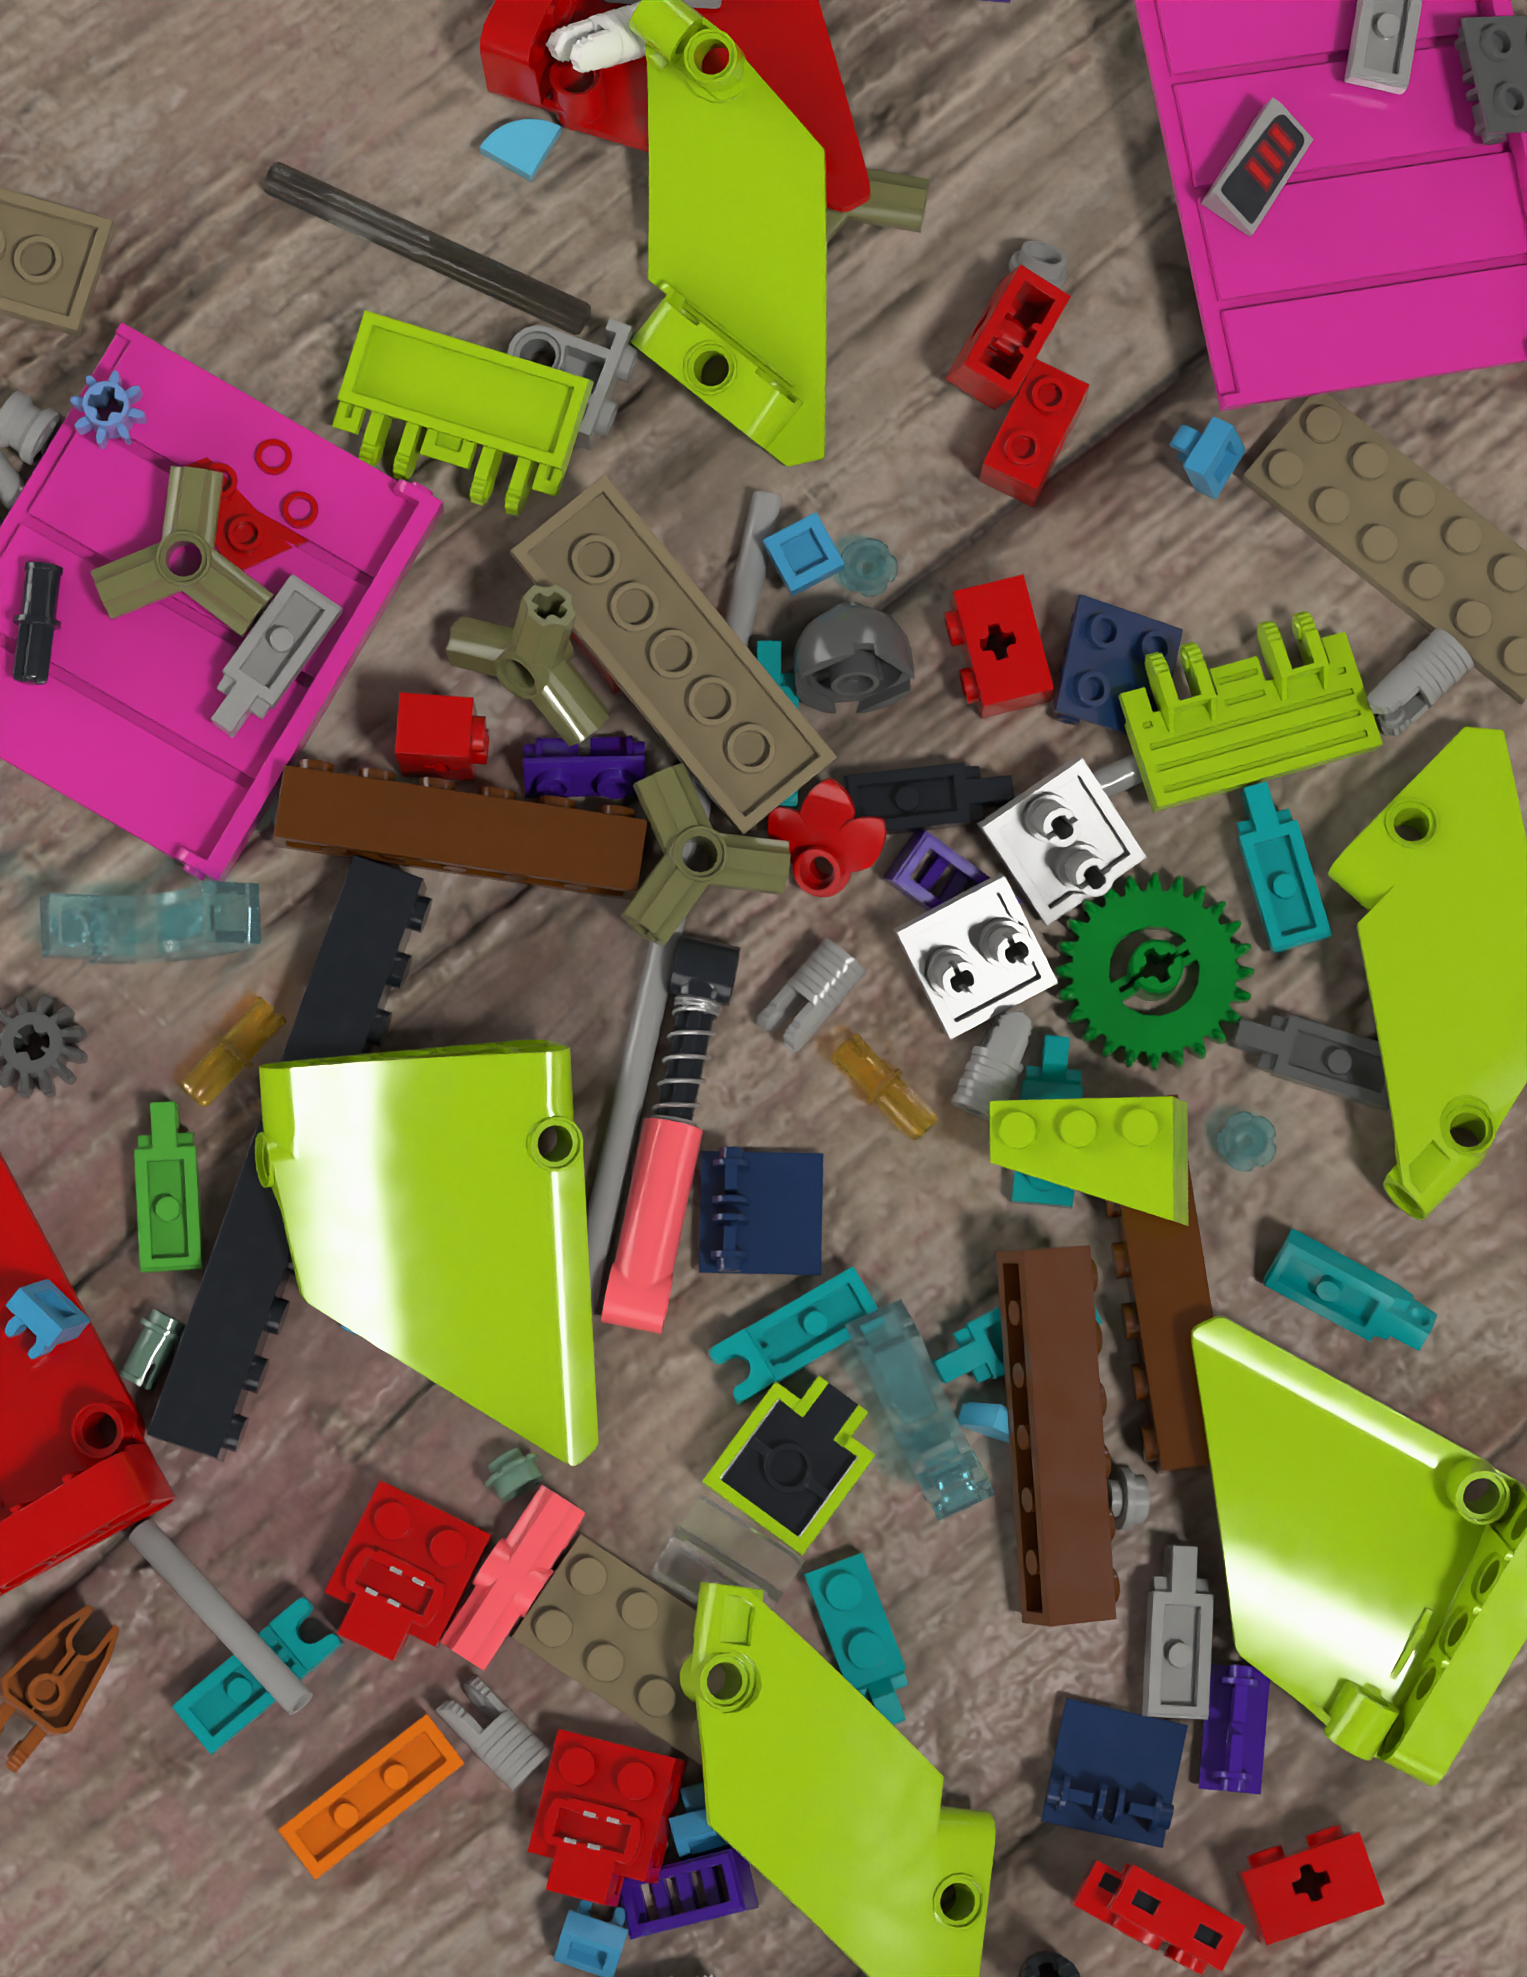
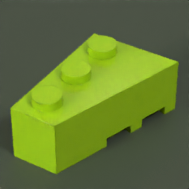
M1173 1096L990 1101V1163L1189 1226L1187 1102Z

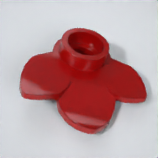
M826 778L809 792L800 811L790 807L778 806L769 813L768 817L769 839L789 841L790 862L792 863L794 878L802 890L817 897H830L842 891L849 883L853 872L867 869L876 862L881 855L886 841L887 830L885 820L876 816L856 817L855 806L849 793L840 783L832 778ZM816 857H825L830 861L833 867L831 874H824L818 870L815 863Z

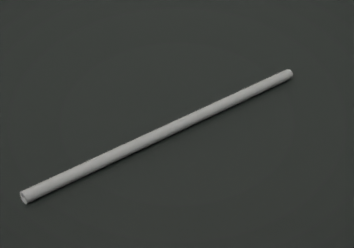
M754 491L724 616V620L747 648L769 555L763 546V539L775 533L782 503L780 496L764 491ZM688 772L709 819L713 801ZM685 843L682 850L683 861L688 868L697 872L702 847L696 843ZM686 917L665 946L661 947L651 940L648 945L587 1210L592 1315H595L669 994L676 951L680 936L683 933Z

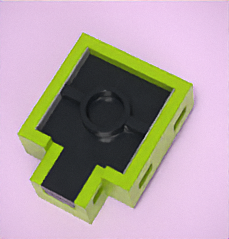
M820 1376L816 1378L802 1399H799L775 1381L703 1479L702 1484L800 1557H803L875 1458L876 1454L852 1438L869 1412Z

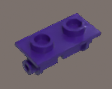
M633 735L626 737H590L591 756H579V743L569 747L562 738L536 737V744H524L525 798H540V796L548 795L564 798L603 796L610 799H620L627 796H637L633 784L645 778V741H633Z
M1211 1664L1208 1720H1204L1198 1789L1261 1795L1270 1679L1255 1667Z

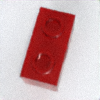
M1020 264L999 282L946 375L945 380L995 411L1016 395L1071 296Z
M1035 359L983 461L979 481L1033 507L1085 405L1090 384Z
M1024 574L953 591L952 610L943 612L951 646L962 645L967 667L958 670L966 703L977 702L980 717L983 719L1051 702L1054 686ZM996 636L1000 646H1008L1004 659L996 660L994 652L986 650L988 638Z
M400 692L395 755L404 777H432L446 780L475 781L476 764L487 765L489 729H486V716H478L473 697Z
M1336 1824L1305 1835L1308 1847L1285 1855L1280 1844L1246 1856L1249 1868L1237 1871L1236 1875L1260 1944L1268 1946L1385 1905L1360 1832L1352 1831L1344 1834L1341 1825ZM1303 1865L1306 1866L1309 1872L1321 1873L1324 1882L1314 1886L1316 1897L1312 1899L1305 1892H1294L1292 1882L1298 1881L1301 1878L1300 1867Z

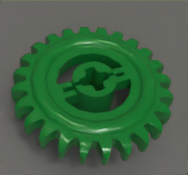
M1153 872L1150 875L1146 891H1141L1134 877L1128 875L1124 881V896L1120 897L1111 887L1102 895L1105 905L1103 908L1089 899H1085L1082 902V909L1089 920L1088 923L1074 918H1070L1067 921V928L1078 939V942L1060 941L1057 944L1058 951L1072 959L1071 963L1058 965L1054 968L1053 972L1057 977L1072 982L1071 985L1057 993V998L1060 1001L1077 1002L1078 1006L1068 1014L1066 1020L1068 1023H1078L1085 1020L1089 1023L1081 1038L1084 1043H1089L1100 1036L1105 1039L1101 1052L1103 1058L1110 1057L1118 1048L1124 1049V1065L1127 1068H1131L1138 1055L1145 1054L1148 1067L1154 1072L1159 1067L1161 1055L1166 1054L1172 1065L1180 1069L1183 1066V1049L1187 1048L1196 1058L1204 1059L1207 1052L1203 1038L1205 1037L1216 1044L1222 1045L1226 1042V1035L1218 1023L1236 1025L1241 1019V1016L1229 1005L1230 1003H1247L1251 999L1249 992L1235 985L1236 982L1250 979L1254 975L1255 971L1253 968L1236 964V960L1249 953L1251 945L1249 943L1230 942L1229 939L1240 929L1241 921L1236 920L1222 925L1218 922L1226 907L1224 900L1207 909L1202 906L1206 893L1205 885L1198 887L1187 898L1183 896V877L1181 875L1174 879L1168 891H1162L1157 872ZM1147 929L1161 930L1180 938L1184 942L1177 947L1165 940L1153 939L1143 942L1134 950L1126 967V975L1111 983L1109 978L1110 959L1116 947L1129 935ZM1184 953H1187L1188 956H1186V957H1184V958H1182V956H1180V955H1182V954H1184ZM1146 958H1150L1155 965L1162 962L1167 964L1173 961L1167 968L1162 983L1155 976H1150L1146 979L1141 977L1136 980L1147 963ZM1196 962L1198 967L1197 987L1191 999L1177 1011L1161 1016L1142 1015L1126 1007L1123 1003L1134 996L1145 1001L1154 1002L1166 999L1175 991L1183 975L1184 968ZM1134 982L1133 986L1122 993L1119 991V989Z

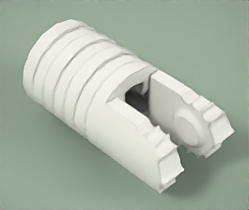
M640 2L613 9L603 14L593 15L588 19L569 24L567 27L563 26L561 29L551 33L545 45L548 46L552 57L562 62L565 60L569 62L571 59L573 69L581 73L613 67L617 64L646 56L645 42L634 34L628 25L634 10Z

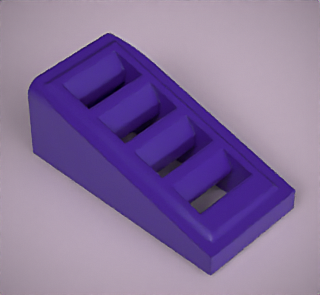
M919 830L912 834L883 876V880L927 911L957 896L967 881L976 886L990 878L925 830ZM928 853L934 858L916 883L909 877L925 854ZM946 867H949L954 871V874L938 897H935L930 893V890ZM1016 897V899H1017V901H1018V903H1019V905H1020V903H1021L1022 901H1021L1019 898Z
M734 1848L662 1866L658 1884L651 1883L659 1914L658 1920L650 1921L641 1887V1885L648 1884L647 1882L625 1877L620 1894L630 1940L758 1908V1899L749 1862ZM722 1865L731 1900L729 1902H725L717 1866ZM696 1871L701 1873L709 1906L701 1909L692 1872ZM675 1877L683 1913L677 1915L674 1912L667 1879Z

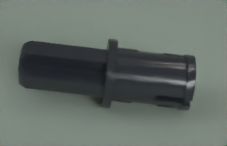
M43 562L25 563L24 570L26 572L20 614L14 615L12 621L13 624L18 625L12 677L14 681L19 683L44 685L48 681L54 631L60 630L62 624L61 621L56 620L60 580L64 569L61 566Z

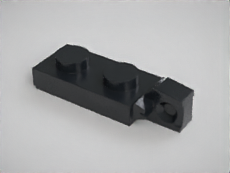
M964 762L844 776L845 789L854 803L856 817L876 816L883 818L886 823V835L971 826V823L981 822L985 819L984 809L1003 807L1015 798L1012 775L981 778L979 766H965Z

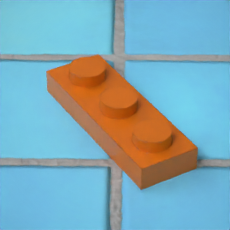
M425 1714L280 1827L278 1831L313 1878L317 1880L466 1763L430 1715Z

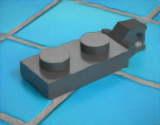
M1273 1015L1269 1027L1242 1018L1236 1024L1230 1047L1260 1056L1257 1069L1270 1072V1076L1383 1111L1390 1109L1378 1041L1293 1015H1289L1287 1018Z

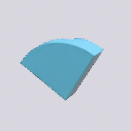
M541 119L516 120L492 132L481 144L480 153L532 182L562 133L561 126Z
M968 1402V1404L962 1405L956 1424L982 1435L1010 1443L1007 1407L1001 1404Z

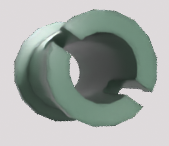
M153 1308L148 1318L142 1317L139 1321L144 1327L123 1368L118 1372L125 1379L139 1386L143 1385L145 1389L150 1391L155 1390L156 1383L177 1342L180 1343L181 1334L186 1326L185 1323Z

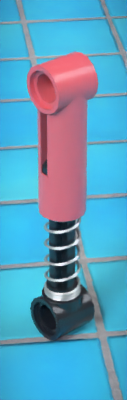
M683 935L680 936L669 994L673 995L676 1001L674 1002L676 1008L671 1012L676 1019L673 1032L666 1036L671 1043L669 1056L661 1060L666 1067L664 1080L657 1083L661 1091L659 1104L652 1107L655 1115L650 1118H644L642 1122L615 1262H613L604 1299L602 1323L662 1334L672 1289L675 1260L703 1130L696 1127L698 1125L693 1121L695 1108L702 1107L697 1102L700 1084L706 1083V1080L702 1078L705 1060L711 1059V1056L707 1054L710 1036L716 1035V1032L711 1030L713 1020L720 1016L719 1012L722 1011L720 1008L730 1005L741 947Z

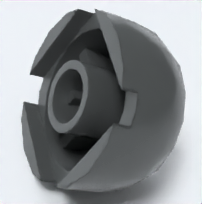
M840 603L832 607L831 610L816 617L804 628L794 648L793 664L796 696L806 706L821 712L836 714L835 703L859 701L855 714L872 712L891 706L907 696L911 690L910 678L915 679L913 656L908 636L890 615L871 607L863 606L860 603Z

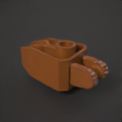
M91 1605L78 1610L55 1626L0 1677V1702H2L0 1704V1734L4 1730L5 1723L14 1712L33 1726L7 1755L8 1759L4 1765L14 1773L21 1768L45 1736L64 1735L72 1731L110 1661L119 1632V1627L115 1624L108 1628L88 1655L77 1654L73 1656L75 1653L72 1646L73 1637L95 1609Z

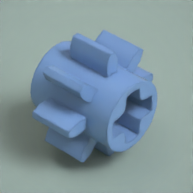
M118 371L112 372L109 381L98 383L92 376H86L89 389L84 397L74 396L70 399L75 409L86 414L74 425L80 435L87 434L94 429L97 433V444L103 450L108 445L109 439L121 437L127 445L132 444L129 431L133 424H145L148 420L143 411L132 407V404L138 402L143 397L140 387L138 385L132 386L124 391L121 387L122 381ZM110 399H116L122 412H111L108 421H102L97 407L107 408Z

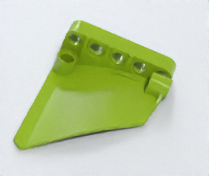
M524 1039L295 1060L260 1065V1092L264 1132L258 1133L256 1137V1169L261 1185L264 1188L272 1187L279 1204L299 1293L304 1301L558 1460L572 1466L582 1463L596 1449L599 1439L583 1158L584 1141L580 1129L574 1123L570 1047L550 1040ZM554 1126L557 1133L556 1145L552 1151L542 1156L538 1149V1138L547 1127Z
M1215 1316L1197 1324L1191 1330V1345L1217 1508L1233 1641L1239 1655L1319 1718L1326 1725L1323 1729L1325 1736L1342 1749L1367 1761H1371L1373 1757H1376L1430 1787L1436 1785L1450 1768L1527 1639V1486L1495 1469L1484 1458L1225 1316ZM1480 1478L1489 1479L1487 1492L1476 1501L1463 1500V1493L1470 1482Z

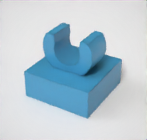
M1214 416L1203 434L1187 425L1181 424L1169 444L1172 448L1179 451L1176 458L1184 463L1183 467L1195 490L1215 500L1246 451L1234 425Z
M817 512L763 539V546L791 597L843 571L845 568V563Z
M49 1279L20 1287L6 1304V1307L16 1316L7 1323L5 1334L11 1338L22 1334L28 1327L36 1335V1343L30 1348L27 1355L31 1359H35L49 1354L58 1344L78 1338L91 1320Z
M704 1782L680 1788L687 1813L668 1818L680 1861L733 1848L707 1825Z
M582 1899L577 1912L568 1911L553 1961L601 1977H614L629 1931L622 1928L625 1920V1910L617 1907L612 1920L607 1923L590 1917L593 1902Z

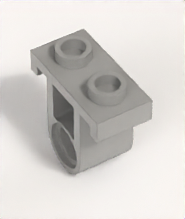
M609 318L605 332L607 346L611 347L610 349L550 327L535 325L524 328L510 342L509 355L526 359L532 353L544 352L551 355L555 360L551 368L584 377L594 382L584 418L574 444L591 451L598 434L604 437L608 436L618 410V403L611 401L619 380L629 382L639 356V349L633 347V344L630 342L633 338L632 326Z

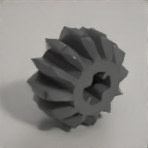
M42 995L38 1000L35 1012H33L31 1004L25 996L17 997L15 1005L19 1013L18 1016L12 1018L6 1010L0 1008V1023L5 1026L4 1031H0V1067L4 1066L0 1071V1085L6 1088L18 1080V1094L22 1098L28 1099L34 1091L36 1081H39L43 1094L47 1098L56 1095V1087L52 1078L59 1075L69 1085H73L77 1080L73 1072L66 1067L68 1061L77 1064L87 1062L88 1055L85 1051L70 1047L87 1038V1032L83 1026L68 1027L75 1016V1012L68 1005L60 1008L53 1014V999L48 995ZM34 1034H38L45 1042H50L49 1048L41 1047L45 1055L37 1060H34L27 1052H22L23 1045L30 1047L27 1038Z

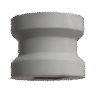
M20 390L15 391L0 409V447L10 446L19 452L21 460L34 466L41 460L58 432L62 422V414L52 408L41 410L33 405L31 396Z

